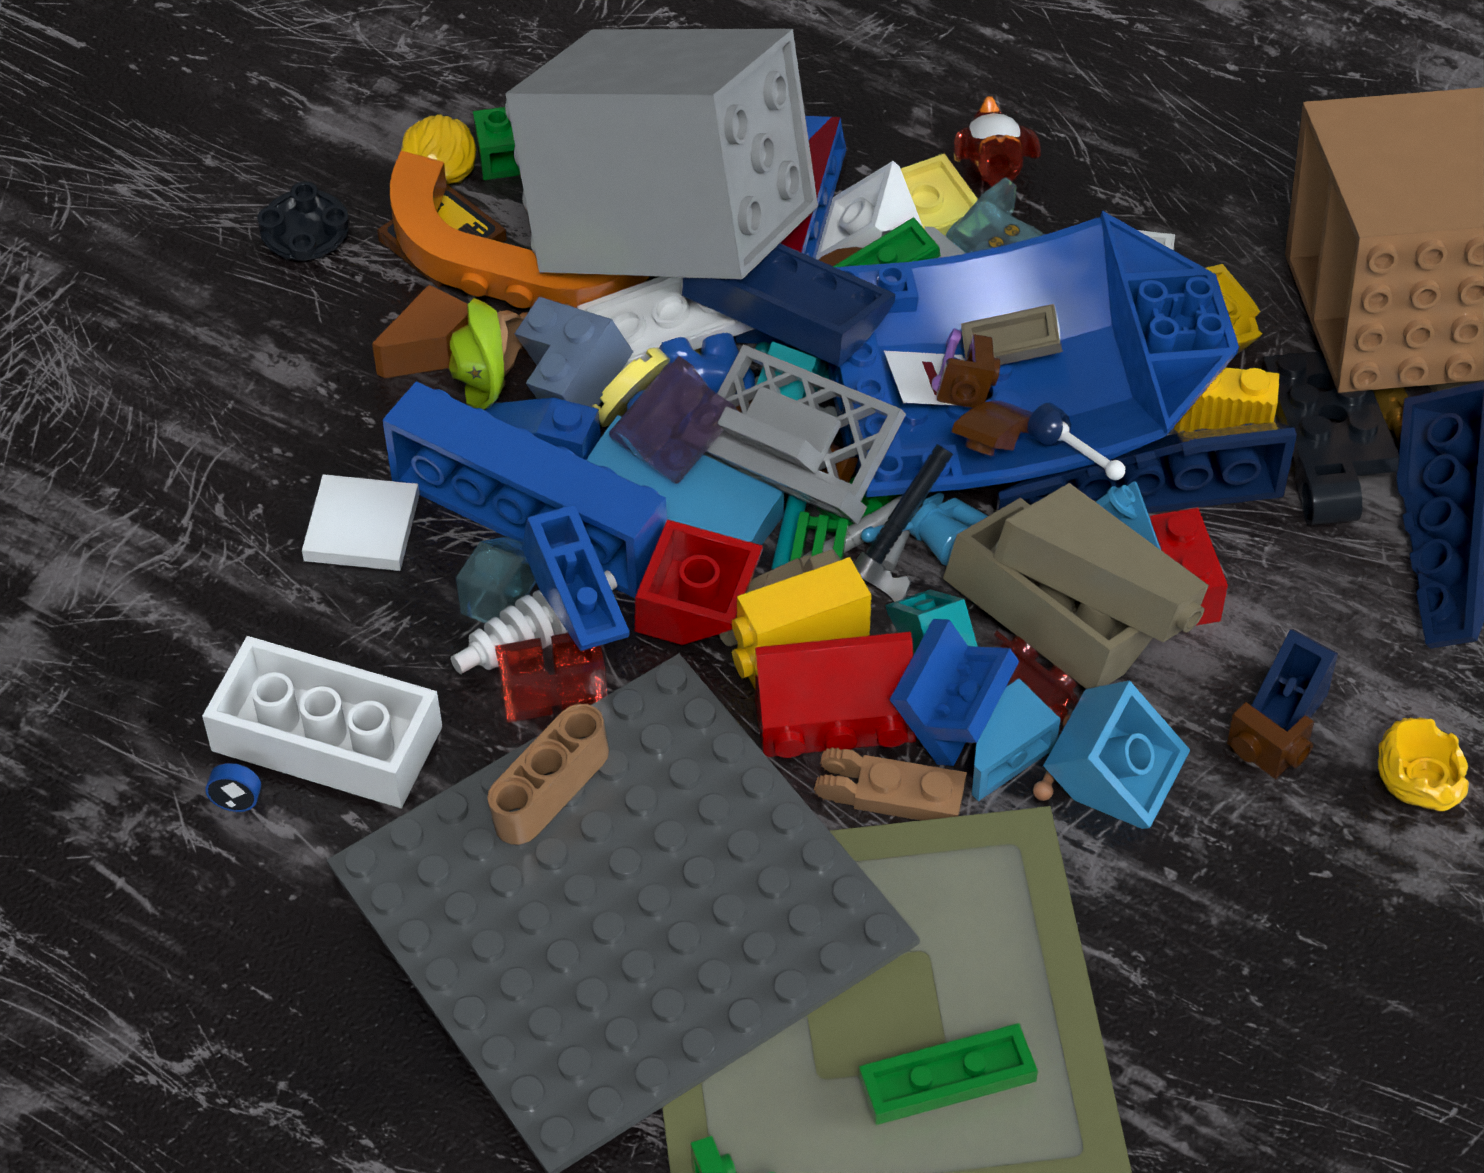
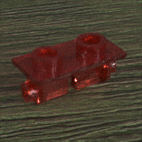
M996 631L994 636L1001 644L1000 648H1010L1019 660L1007 686L1017 679L1025 682L1061 718V723L1068 714V709L1065 708L1066 704L1070 701L1076 706L1079 701L1073 691L1077 686L1076 682L1057 666L1053 665L1048 671L1035 660L1039 654L1019 636H1015L1010 641Z

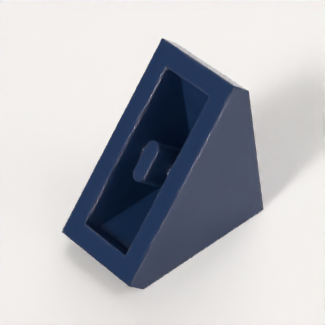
M1290 629L1252 706L1285 731H1289L1304 715L1311 718L1328 695L1338 653L1300 632Z

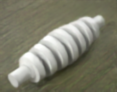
M605 571L604 573L611 590L617 588V582L610 571ZM537 590L533 593V597L525 595L516 600L515 607L509 605L500 612V619L493 617L484 624L485 632L480 628L469 635V647L451 656V662L459 674L477 665L491 670L500 666V659L508 663L518 659L519 653L526 656L536 652L537 646L544 649L554 643V637L561 638L567 633V630L541 591Z

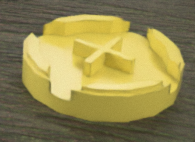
M658 347L647 350L646 354L650 357L648 361L644 362L641 358L638 360L634 359L613 379L600 397V400L604 403L602 408L597 404L592 406L599 409V421L602 427L610 425L617 415L622 416L627 412L629 400L638 391L645 390L653 380L663 374L669 365L670 358Z

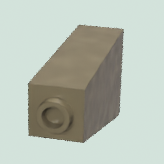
M1070 483L1005 521L993 558L1001 564L1163 643L1181 631L1187 633L1192 630L1204 613V608L1201 604L1208 589V584Z

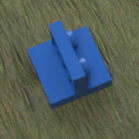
M933 619L894 690L890 701L936 764L954 766L965 743L978 742L1019 660L1010 648L968 646L950 619Z

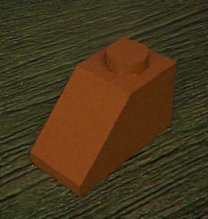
M428 285L372 343L377 375L383 378L449 368L452 354L449 344L453 332L468 325V304Z

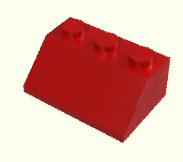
M911 632L755 647V708L762 752L767 757L792 758L803 753L826 751L827 748L831 749L832 747L835 749L839 748L840 750H851L853 748L880 745L896 747L904 743L916 742L917 736L890 701L894 690L913 657Z

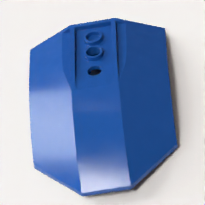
M1101 211V215L1098 218L1005 246L912 262L835 267L895 293L896 297L895 303L866 342L839 367L829 362L827 366L829 380L896 406L906 413L865 492L866 497L904 494L928 456L932 454L936 444L950 451L953 456L946 463V467L929 492L1011 483L1095 464L1094 461L1066 442L1055 446H1048L1031 437L1029 433L1023 432L1020 433L1013 451L996 448L992 456L967 448L965 445L968 438L951 431L954 422L972 408L959 405L903 403L884 351L945 354L947 349L946 342L951 331L955 328L962 332L961 323L1054 304L1058 316L1063 352L1000 365L997 383L995 386H990L989 389L992 397L985 402L1004 401L1034 412L1044 403H1053L1069 416L1071 434L1111 460L1166 437L1238 353L1239 345L1215 273L1106 212ZM962 336L957 345L955 355H963L964 360H966ZM838 396L833 397L837 416L846 413L842 398ZM853 403L854 409L861 407L860 405ZM876 412L858 420L863 439L879 433L887 416ZM850 424L841 427L840 431L844 447L855 443ZM858 454L855 455L858 457V463L854 470L856 475L861 467Z

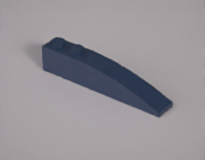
M1484 381L1404 398L1397 486L1399 494L1404 499L1406 513L1403 514L1405 530L1410 534L1413 552L1409 554L1412 569L1418 577L1419 589L1416 593L1425 644L1430 649L1475 642L1478 640L1484 623Z
M1278 422L1261 424L1248 423L1241 426L1217 429H1198L1191 432L1166 435V437L1111 459L1110 461L1118 460L1125 466V474L1119 480L1108 478L1105 469L1097 463L1065 472L1026 479L998 492L996 511L1019 498L1032 505L1068 483L1096 502L1106 495L1111 487L1120 488L1122 485L1128 486L1135 481L1138 484L1148 513L1282 498L1285 493L1297 434L1294 427Z

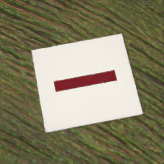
M884 351L903 403L953 405L938 402L936 391L932 388V380L936 375H939L943 362L942 359H944L945 354ZM954 355L955 358L964 360L963 355Z

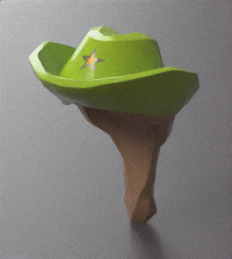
M473 298L467 306L468 325L453 332L449 344L452 354L449 369L452 378L466 384L465 395L467 405L486 410L494 404L502 388L505 387L504 376L514 366L518 351L523 347L514 333L528 312H523L520 315L508 310L497 312L487 303Z

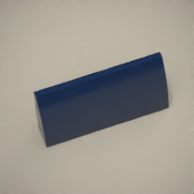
M781 243L743 279L683 277L682 296L838 367L849 359L877 329L895 303L896 297L895 293Z

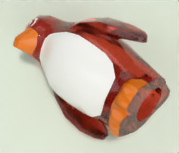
M988 96L985 98L980 110L974 115L969 127L960 130L956 134L953 152L955 161L969 160L975 171L981 174V179L988 182L996 193L1001 194L1006 191L1014 178L1019 174L1023 166L1024 156L1035 159L1040 158L1041 148L1039 138L1033 130L1018 125L1013 118L1004 115L999 110L993 96Z

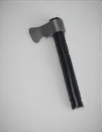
M936 444L932 454L928 456L888 517V521L885 522L884 527L881 528L880 533L875 537L876 540H873L871 543L872 546H869L866 553L861 552L854 563L867 586L869 583L873 584L888 594L894 602L906 597L911 580L907 576L893 578L891 570H886L882 563L886 558V554H889L890 548L894 546V542L898 540V536L902 534V530L906 528L946 467V463L953 456L950 451L939 444Z

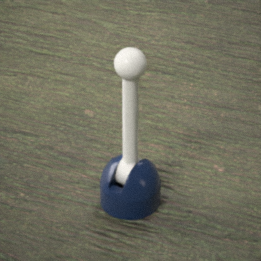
M1053 403L1042 404L1031 415L1028 422V433L1040 443L1055 446L1066 442L1103 467L1108 478L1119 480L1124 476L1125 466L1122 462L1118 460L1110 461L1071 434L1069 416Z

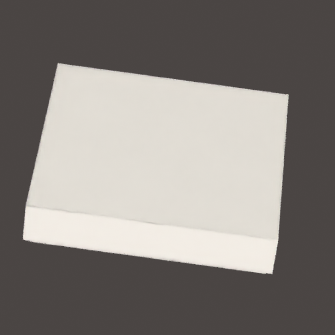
M323 474L302 548L304 561L401 571L420 495L418 484Z

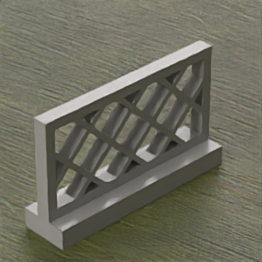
M743 344L700 427L691 423L682 441L693 450L773 486L784 493L859 524L867 508L861 500L906 413L896 406ZM752 361L763 365L767 381L745 389L743 378ZM775 371L780 372L782 374L776 376ZM799 380L803 382L806 397L797 401L820 410L819 403L836 396L842 398L846 413L836 418L841 421L840 428L850 424L855 443L834 452L829 447L816 474L737 441L724 429L719 428L717 423L726 406L734 408L740 405L742 413L746 414L750 406L749 401L754 399L759 388L765 387L781 394L780 387ZM814 387L819 388V389H821V390L818 391V392H815V391H814ZM853 403L858 404L861 407L854 409ZM876 412L887 416L879 433L863 439L858 420ZM858 454L861 467L853 483L850 484L840 480L835 464ZM827 467L828 474L819 470Z

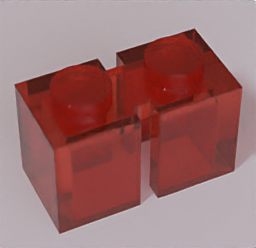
M569 633L551 636L554 674L548 675V671L544 669L541 638L496 645L495 654L498 678L507 723L553 715L552 706L561 705L563 711L575 704L592 705L608 696L606 668L601 647L596 646L580 651Z

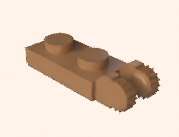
M832 747L823 751L820 761L821 767L829 771V773L841 775L825 774L824 776L820 775V777H817L814 791L823 800L853 805L854 809L915 820L956 817L960 814L967 772L869 755L861 757L855 751L848 749L840 750L839 748L835 749ZM848 777L858 778V783H854Z

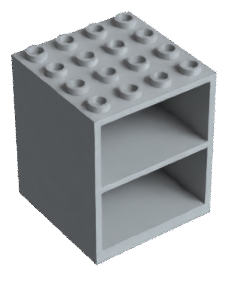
M592 29L505 93L507 99L505 106L506 115L511 122L515 142L514 158L520 168L524 189L522 200L524 208L528 211L532 232L531 248L536 255L539 272L743 279L818 207L793 29Z

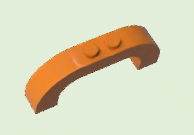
M400 151L390 180V202L394 231L408 259L431 278L443 284L462 289L473 296L480 297L485 295L504 300L517 308H532L538 297L577 308L578 305L635 286L648 279L649 276L539 272L537 258L532 250L454 229L444 222L437 213L447 188L444 162Z

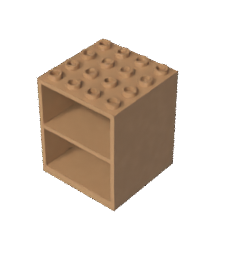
M1484 87L1303 102L1285 256L1338 393L1484 380Z

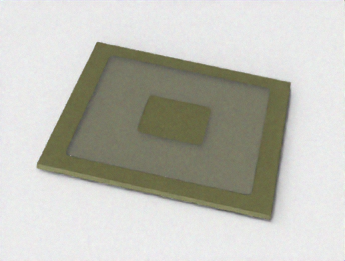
M1051 806L830 830L837 841L919 936L920 944L662 1107L670 1173H693L690 1143L709 1136H713L720 1155L730 1154L737 1173H1132ZM1020 1024L1038 1069L1037 1082L875 1125L858 1077L859 1066L1009 1025Z

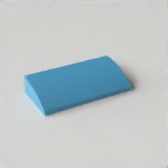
M619 415L609 425L587 458V461L597 466H606L617 475L640 486H649L660 495L666 497L667 519L762 545L784 516L783 491Z

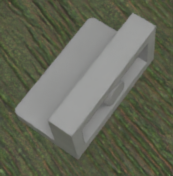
M761 387L758 389L746 414L726 406L717 424L737 441L816 474L841 426V421L835 416Z

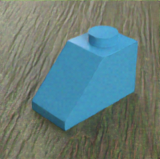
M1017 679L1005 688L976 743L972 796L978 802L1050 753L1058 740L1061 718L1020 679Z

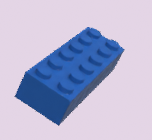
M417 381L384 417L382 421L392 481L418 484L420 496L522 545L527 517L575 505L603 571L608 570L612 573L617 582L616 590L635 598L667 521L666 497L660 495L649 486H640L617 475L606 466H597L584 460L565 447H556L541 440L522 427H514L498 420L481 408H473L453 399L443 390L432 389Z

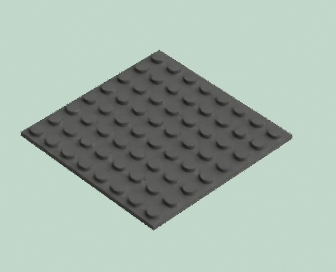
M680 653L591 705L601 712L604 719L609 746L608 758L602 767L531 841L520 845L502 841L496 834L487 797L493 783L537 737L326 860L329 868L546 1173H560L920 944L919 936ZM516 808V809L510 810L509 812H514V811H517V810H520V809H517V808Z

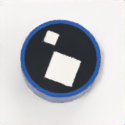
M233 763L221 764L211 771L205 791L210 801L218 807L233 812H244L256 805L261 790V781L252 770L245 766Z

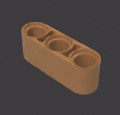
M575 704L563 710L493 783L488 791L487 800L496 834L502 841L520 845L535 838L605 763L609 754V746L604 719L596 707L589 704ZM516 808H517V809H520V810H517V811H514V812H509L510 810H513V809H516Z

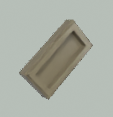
M1054 304L961 323L965 359L973 334L992 337L994 357L1000 358V365L1063 352L1058 316Z

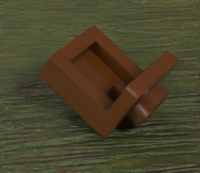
M973 334L966 360L955 358L946 360L936 392L938 402L970 408L985 403L990 386L996 385L1000 372V358L994 357L992 337Z
M1245 702L1232 716L1227 744L1233 748L1241 759L1246 762H1253L1276 779L1290 765L1293 768L1300 766L1310 754L1313 748L1310 737L1314 721L1307 715H1304L1289 731H1285Z

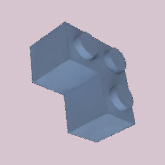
M538 297L514 333L537 365L526 382L537 399L557 398L589 407L595 404L599 406L602 402L600 400V397L603 395L602 392L622 371L633 353V350L612 319L542 297Z

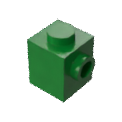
M505 107L473 111L476 145L483 180L521 175L520 168L514 158V136Z

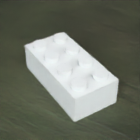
M250 636L245 638L202 715L211 751L398 808L403 807L442 729L437 691Z

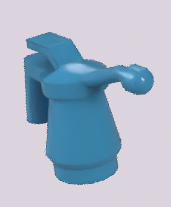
M940 492L923 500L922 507L902 531L909 530L910 534L917 540H923L941 564L947 566L957 534L988 517V515L957 498H952L942 503L944 495ZM879 525L875 528L872 526L865 528L861 532V539L866 543L876 540L875 537L880 533L884 525Z

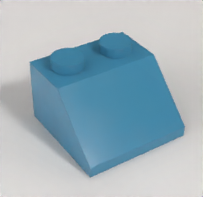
M1129 680L1085 689L1043 766L1074 801L1141 829L1151 827L1190 749Z

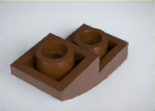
M989 401L970 409L954 422L951 432L968 438L965 445L967 448L993 456L996 448L1014 450L1020 433H1028V422L1033 412L1004 401Z

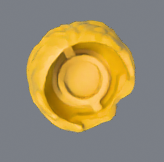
M437 114L436 116H428L408 128L403 137L401 151L444 162L446 184L456 182L459 184L463 182L474 168L476 146L469 128L458 119H452L449 116Z
M1411 717L1403 718L1401 721H1395L1386 730L1382 741L1379 743L1378 769L1382 781L1391 794L1407 804L1437 811L1449 810L1466 797L1469 782L1465 778L1468 763L1459 747V739L1453 733L1447 734L1438 729L1433 719L1420 717L1417 719Z

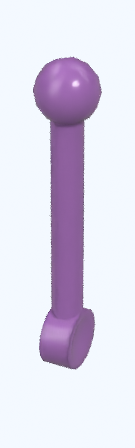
M955 328L947 339V349L939 375H936L932 380V388L936 392L946 360L954 358L957 345L962 337V332Z

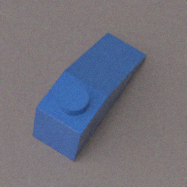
M557 398L494 403L485 410L494 418L514 427H522L535 437L556 447H565L584 460H587L601 438L599 409Z
M571 505L527 517L522 545L523 552L539 590L579 650H586L629 637V629L576 506Z

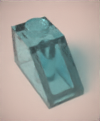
M508 536L479 542L456 577L461 614L486 623L493 617L500 619V612L509 605L515 607L516 600L530 593L536 584V580L523 552V542Z

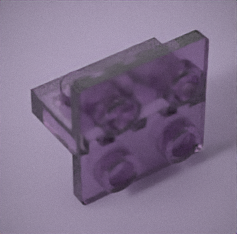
M678 356L673 363H668L610 430L609 436L614 442L674 484H678L723 432L724 429L717 423L726 406L736 411L738 410L732 403L711 390L692 364Z

